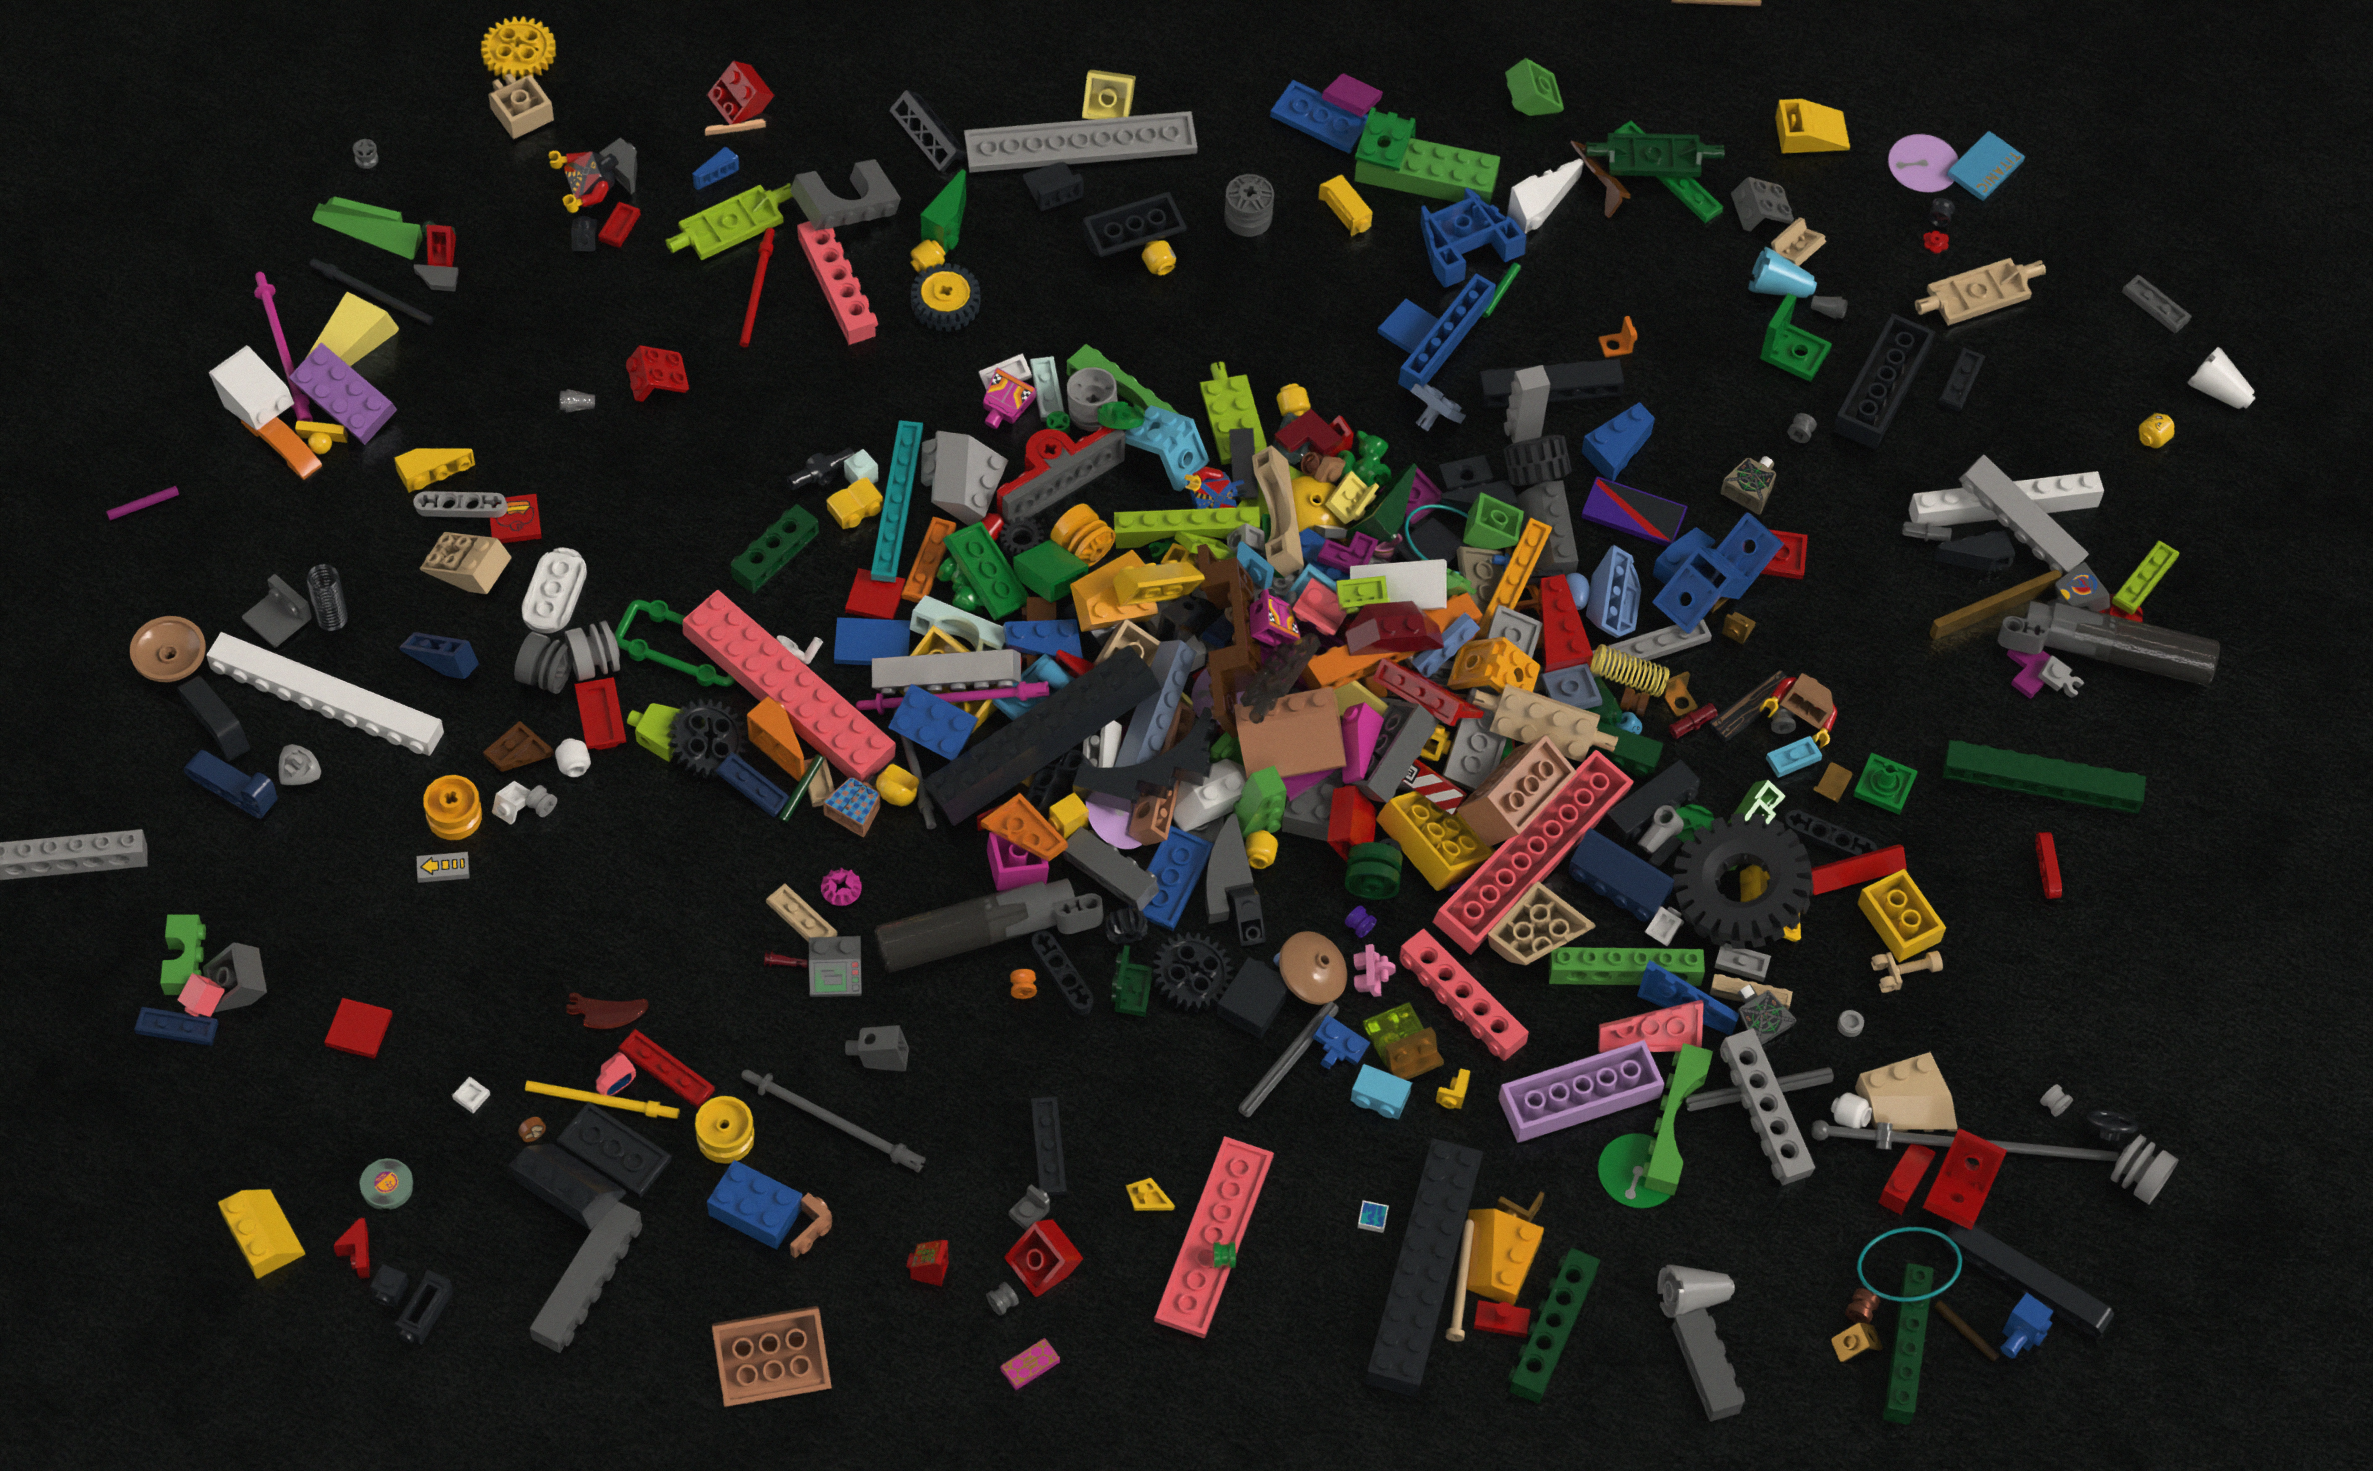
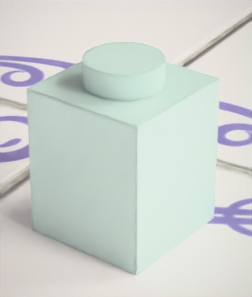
M864 449L844 461L845 478L851 484L865 477L872 484L878 481V464Z

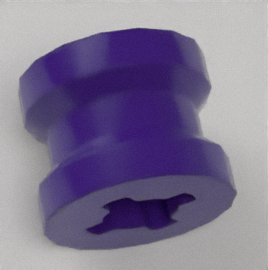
M1361 905L1348 915L1345 924L1349 928L1355 929V934L1361 938L1372 930L1377 919L1372 915L1369 916L1366 913V909Z

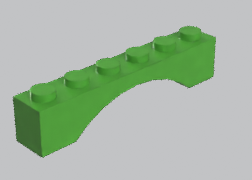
M1087 344L1067 360V375L1070 377L1084 368L1097 367L1105 369L1116 380L1117 395L1144 409V412L1152 405L1178 414L1170 404L1161 401L1150 389H1145L1133 376L1124 373L1116 363L1108 361L1097 349H1092Z
M1685 1043L1682 1045L1681 1052L1675 1051L1672 1066L1676 1067L1675 1074L1669 1073L1666 1088L1670 1089L1669 1096L1663 1095L1660 1110L1664 1111L1663 1118L1657 1117L1654 1132L1658 1133L1657 1140L1651 1139L1648 1154L1652 1155L1651 1163L1645 1161L1641 1176L1646 1178L1645 1188L1673 1196L1675 1194L1683 1160L1674 1139V1117L1685 1098L1704 1085L1713 1051Z

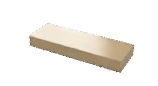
M783 884L766 899L767 904L808 942L809 937L837 936V931L786 884Z

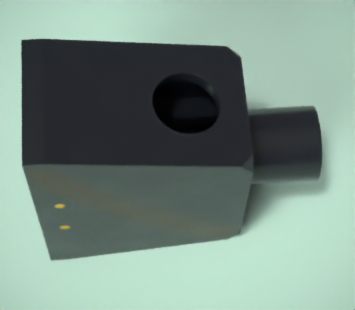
M1184 595L1162 610L1155 639L1160 642L1182 640L1186 643L1199 630L1203 613L1208 609L1207 603L1202 598L1193 600L1188 595Z

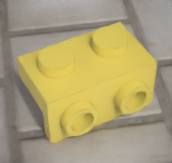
M1350 471L1342 479L1325 505L1344 524L1353 519L1357 521L1365 514V506L1369 505L1376 498L1374 493L1379 486L1374 483L1367 487Z

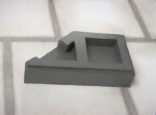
M414 264L415 273L422 277L431 290L455 291L458 268Z

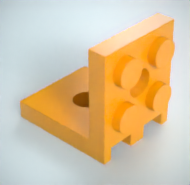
M1504 636L1469 641L1458 649L1447 686L1452 690L1490 685L1502 695L1505 684H1509L1533 692L1541 666Z

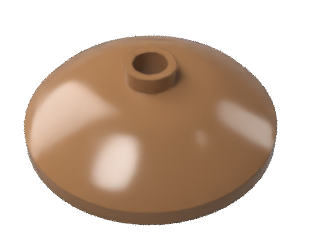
M165 616L149 621L136 632L130 645V656L136 670L144 677L158 682H172L187 677L200 666L206 651L205 639L201 630L193 622L176 616Z
M1305 931L1293 935L1282 946L1279 956L1280 971L1286 985L1297 997L1311 1004L1323 1005L1329 1001H1334L1342 994L1347 983V967L1341 952L1328 938L1315 932Z

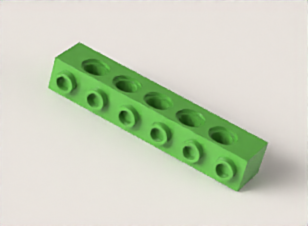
M1558 947L1550 952L1548 959L1549 984L1641 985L1649 960L1690 985L1701 986L1705 973L1703 949Z

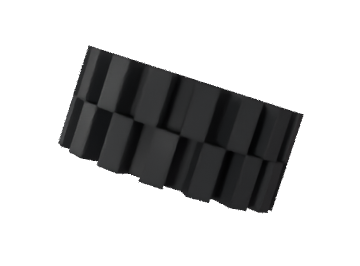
M1016 517V522H1013L1012 519L1009 520L1008 525L1004 524L1003 530L1000 533L1001 551L1003 554L1005 553V557L1008 560L1012 557V562H1014L1013 557L1044 543V532L1041 530V525L1039 523L1036 525L1034 519L1028 522V517H1024V521H1020V517ZM1025 535L1031 538V542L1026 545H1018L1013 542V538Z

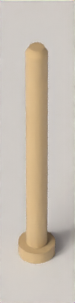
M1467 1219L1463 1225L1451 1328L1446 1330V1338L1451 1341H1462L1465 1332L1461 1330L1474 1230V1223L1470 1219Z

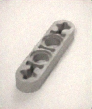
M425 491L417 494L414 498V506L421 516L497 518L503 516L508 510V504L500 493ZM446 501H455L453 507L448 509L443 507ZM471 501L479 502L478 506L474 509L466 508L467 504ZM497 502L500 503V504H498V505L496 506V508H493V507H492V506H495Z

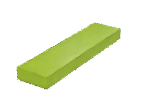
M2158 541L2114 596L2111 603L2133 615L2178 558L2179 552Z

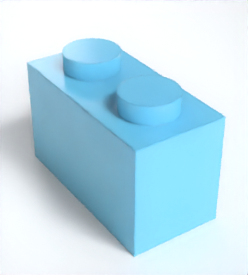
M1363 1064L1352 1089L1351 1101L1361 1108H1370L1378 1111L1384 1117L1399 1119L1410 1095L1412 1083Z

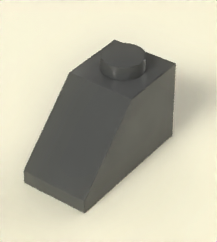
M619 138L599 152V154L606 157L611 153L617 158L619 164L611 170L613 177L632 194L635 192L637 151L632 144H627L622 138Z

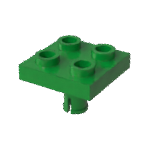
M1871 753L1853 796L1900 815L1918 771Z

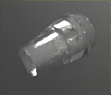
M570 389L560 391V410H566L567 413L594 409V394H586Z

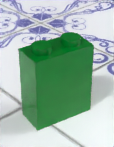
M1052 539L1013 557L1014 573L1020 582L1050 603L1071 594L1070 585L1088 575V564Z

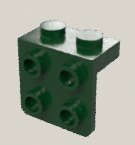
M1124 945L1123 953L1118 952L1117 970L1112 982L1111 1002H1115V1012L1145 1017L1153 978L1151 974L1154 969L1149 966L1129 963L1130 946Z

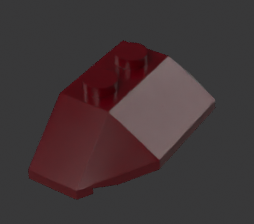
M1413 601L1365 604L1344 634L1350 656L1444 648L1439 625Z

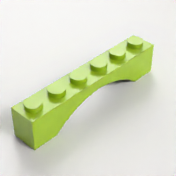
M1259 507L1114 512L1116 548H1140L1148 543L1173 537L1177 531L1227 540L1229 533L1245 523L1260 529Z

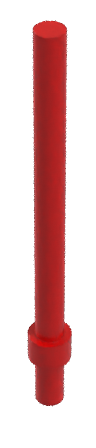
M766 228L763 242L759 246V261L739 343L742 347L749 346L768 259L772 256L774 248L772 242L775 230L772 228Z

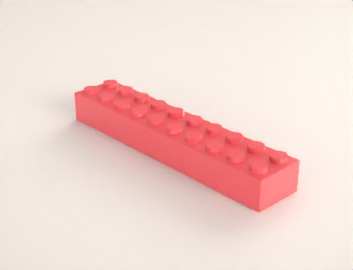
M719 590L715 591L683 619L684 636L760 702L767 696L774 701H779L786 709L793 730L848 778H855L863 783L869 775L874 776L895 757L896 743Z
M1595 750L1576 769L1577 773L1519 835L1508 839L1438 910L1433 923L1470 955L1488 938L1487 934L1528 890L1537 881L1541 883L1582 841L1589 828L1594 829L1606 816L1607 812L1627 795L1634 781L1599 751Z

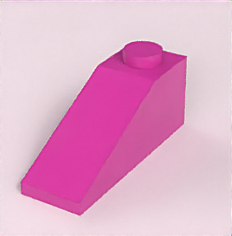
M1365 702L1348 707L1343 715L1341 729L1346 767H1342L1345 784L1364 779L1384 718Z

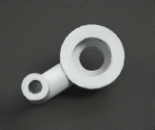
M780 635L776 638L780 644L806 665L812 661L823 643L821 639L814 637L804 653L789 638Z

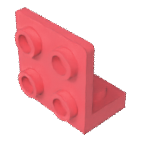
M1311 578L1292 608L1296 612L1295 616L1306 623L1309 620L1317 625L1316 629L1327 636L1329 633L1334 636L1347 615L1346 611H1339L1337 593L1314 578Z

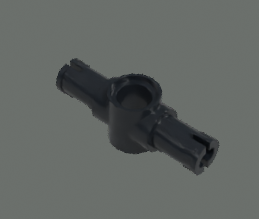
M847 448L833 456H824L822 453L811 456L806 462L804 470L787 477L790 489L794 491L809 482L812 484L818 482L820 485L828 484L835 478L838 469L844 466V461L853 456L854 452L851 448Z

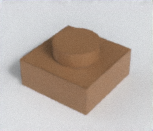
M1324 457L1314 477L1319 482L1336 483L1337 479L1341 476L1346 462L1338 457Z

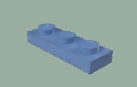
M1464 612L1441 634L1444 643L1443 649L1424 650L1411 663L1424 677H1430L1481 628Z

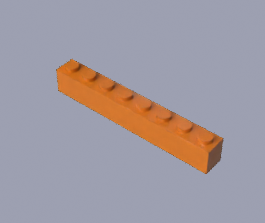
M1468 592L1460 596L1453 595L1447 599V609L1424 611L1439 625L1441 634L1464 612L1477 625L1483 616ZM1347 644L1339 648L1335 646L1321 656L1314 655L1308 658L1300 675L1310 690L1332 687L1335 690L1376 672L1382 658H1388L1397 663L1422 651L1350 656Z

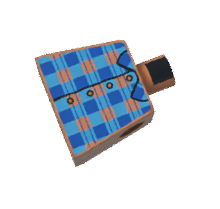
M869 775L863 783L855 778H849L823 802L824 815L864 838L881 805L880 793L876 791L877 778Z

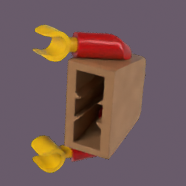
M1801 674L1798 679L1795 677L1783 679L1771 694L1772 698L1765 700L1761 705L1760 712L1764 707H1768L1771 710L1768 717H1771L1778 709V702H1781L1780 705L1818 729H1821L1820 732L1811 737L1814 743L1818 739L1820 740L1821 745L1819 749H1821L1830 741L1827 732L1831 731L1837 716V709L1832 702L1831 691L1818 683L1816 679L1810 678L1805 674Z

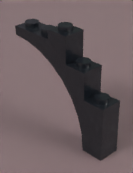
M1204 707L1198 722L1189 734L1174 748L1157 758L1125 767H1094L1080 764L1073 783V793L1075 792L1081 800L1131 813L1133 804H1138L1141 793L1167 799L1169 791H1174L1177 780L1203 786L1205 777L1210 778L1213 763H1209L1210 753L1208 750L1210 740L1207 739L1209 733L1214 734L1217 720H1214L1211 708Z

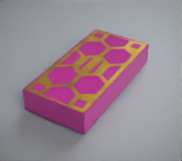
M1044 1338L1003 1364L1001 1371L1014 1389L1017 1390L1058 1364L1060 1358Z

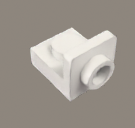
M513 781L496 793L492 813L509 824L514 823L517 811L526 806L525 801L531 791Z
M1670 906L1667 910L1661 907L1645 933L1668 946L1679 927L1685 923L1680 919L1682 914Z

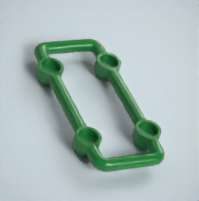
M644 600L631 602L614 636L618 648L628 651L629 656L633 660L642 661L647 658L696 676L697 682L702 686H710L714 683L727 687L734 684L736 680L730 674L727 677L718 675L715 668L709 664L697 667L649 649L647 643L642 639H635L631 642L624 640L623 637L638 609L648 612L651 620L655 622H662L667 619L683 625V619L687 617L668 610V605L661 600H656L652 603Z

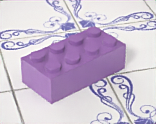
M322 342L289 377L297 388L339 424L344 425L345 429L364 445L397 410L390 400Z

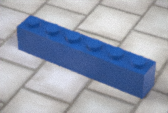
M1478 274L1474 275L1403 364L1398 384L1411 391L1415 384L1424 386L1425 383L1427 384L1491 304L1496 284Z

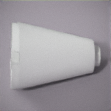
M2219 347L2210 354L2199 367L2197 373L2188 381L2190 386L2237 409H2240L2242 406L2247 408L2255 399L2252 396L2254 393L2252 387Z

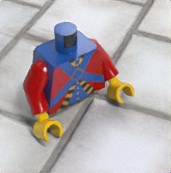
M1204 466L1192 475H1185V480L1188 482L1185 488L1190 490L1194 509L1237 508L1235 496L1247 493L1243 479L1231 482L1227 474L1219 469Z

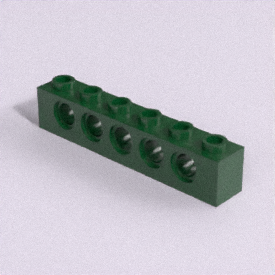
M1574 1248L1570 1249L1567 1256L1562 1255L1557 1267L1560 1270L1558 1278L1552 1277L1547 1289L1551 1294L1548 1300H1542L1537 1313L1541 1315L1538 1322L1533 1321L1527 1335L1531 1337L1529 1344L1523 1343L1517 1358L1521 1359L1518 1367L1513 1366L1507 1380L1511 1382L1509 1392L1537 1404L1540 1403L1597 1273L1600 1259ZM1574 1277L1578 1282L1571 1283L1566 1278ZM1564 1299L1568 1304L1561 1305L1556 1300ZM1547 1322H1556L1558 1327H1550ZM1537 1344H1545L1549 1347V1349H1539L1537 1347ZM1535 1366L1539 1371L1530 1372L1526 1367Z
M1907 1263L1902 1275L1899 1297H1918L1931 1293L1934 1268ZM1930 1298L1910 1302L1899 1301L1883 1420L1909 1425L1915 1413Z

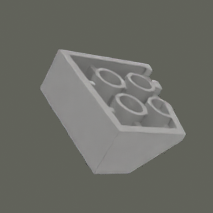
M937 431L935 438L937 441V451L934 453L936 470L933 475L931 502L971 526L985 517L1008 460L970 435Z

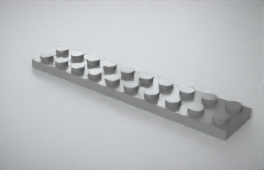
M1191 112L964 130L969 172L1049 166L1058 162L1076 164L1197 153Z

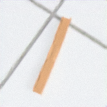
M758 119L727 126H708L705 129V135L763 128L766 125L764 120Z

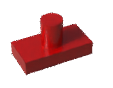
M1478 1300L1474 1329L1526 1338L1531 1309L1514 1307L1508 1302L1496 1304Z

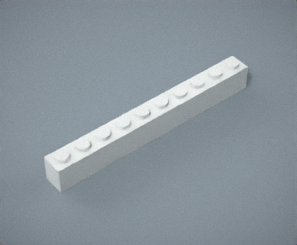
M222 632L206 655L210 668L218 674L224 673L240 683L246 682L254 685L262 692L269 691L276 694L282 700H291L305 709L319 711L327 718L334 717L339 719L347 726H356L372 736L378 735L386 738L392 744L406 746L417 754L423 753L430 756L444 733L442 721L438 718Z

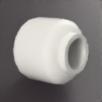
M566 739L555 751L559 770L570 777L583 775L591 764L587 746L582 741Z
M1845 1093L1840 1099L1836 1098L1834 1100L1831 1112L1834 1113V1120L1837 1124L1848 1128L1860 1129L1869 1123L1872 1108L1869 1107V1103L1865 1098Z

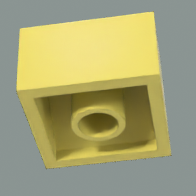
M1090 70L1087 75L1082 118L1095 120L1129 117L1135 76Z

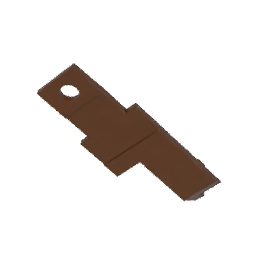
M1571 141L1570 143L1583 158V162L1607 187L1605 215L1610 218L1622 203V197L1630 199L1629 192L1614 175H1609L1608 169L1599 163L1595 157H1586V146L1584 144Z

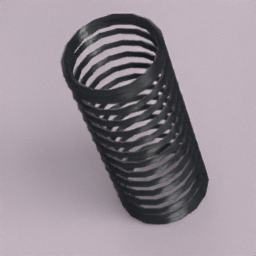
M317 565L307 574V584L316 622L324 630H337L342 628L348 619L339 573L331 565ZM328 578V580H321V581H319V582H316V581H318V580H320V579ZM321 582H332V583H322V584H320V585H317V584H319V583H321ZM339 620L338 622L333 623V624H325V623H332V622H335V621ZM340 623L339 625H337V626H335V627H326V626H333V625H336V624Z

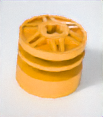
M1084 503L1069 509L1057 521L1051 532V539L1088 564V567L1094 565L1106 555L1116 537L1114 530L1108 527L1104 521L1099 520L1098 515Z

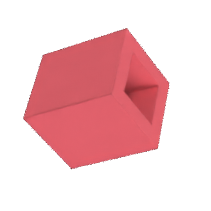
M192 973L178 1001L185 1005L186 1008L184 1010L193 1016L198 1017L202 1014L211 1017L225 989L210 978Z

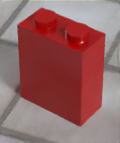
M1346 785L1342 788L1333 789L1327 841L1346 862L1349 849L1359 843L1374 842L1377 809L1356 785Z

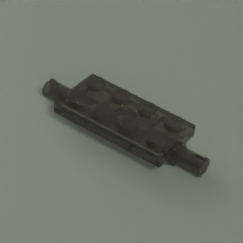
M1314 633L1305 634L1293 643H1280L1273 648L1272 654L1264 661L1263 667L1255 674V678L1245 688L1246 690L1240 698L1244 707L1254 706L1253 710L1249 713L1251 722L1255 724L1262 723L1269 711L1274 710L1278 698L1286 696L1321 645Z

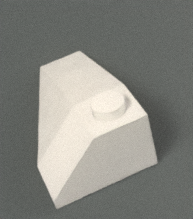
M1579 159L1562 165L1556 172L1551 170L1545 171L1544 176L1539 178L1536 175L1531 176L1512 187L1507 216L1515 220L1524 234L1532 229L1539 228L1581 176L1583 161Z

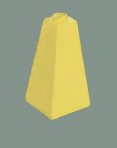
M346 292L308 356L322 342L347 365L352 366L396 334L399 328L387 311Z

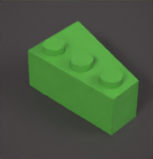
M1275 766L1252 773L1241 791L1242 798L1240 802L1235 801L1233 804L1235 809L1233 814L1237 816L1243 841L1253 832L1265 830L1273 833L1282 827L1287 789ZM1229 814V815L1226 816V818H1225L1226 821H1227V819L1230 817L1231 814Z

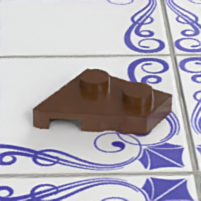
M521 721L483 752L484 757L501 772L554 755L553 749Z

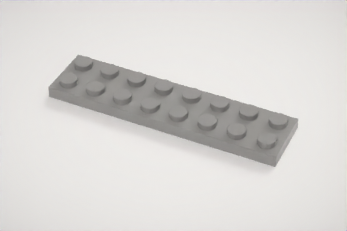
M1498 604L1495 607L1486 639L1504 636L1532 658L1543 623ZM1490 685L1472 687L1469 689L1466 701L1472 704L1476 690L1496 697L1501 694ZM1477 705L1474 706L1484 711L1483 717L1460 718L1442 777L1452 784L1472 792L1499 765L1507 740L1506 736L1489 731L1494 718L1493 711Z

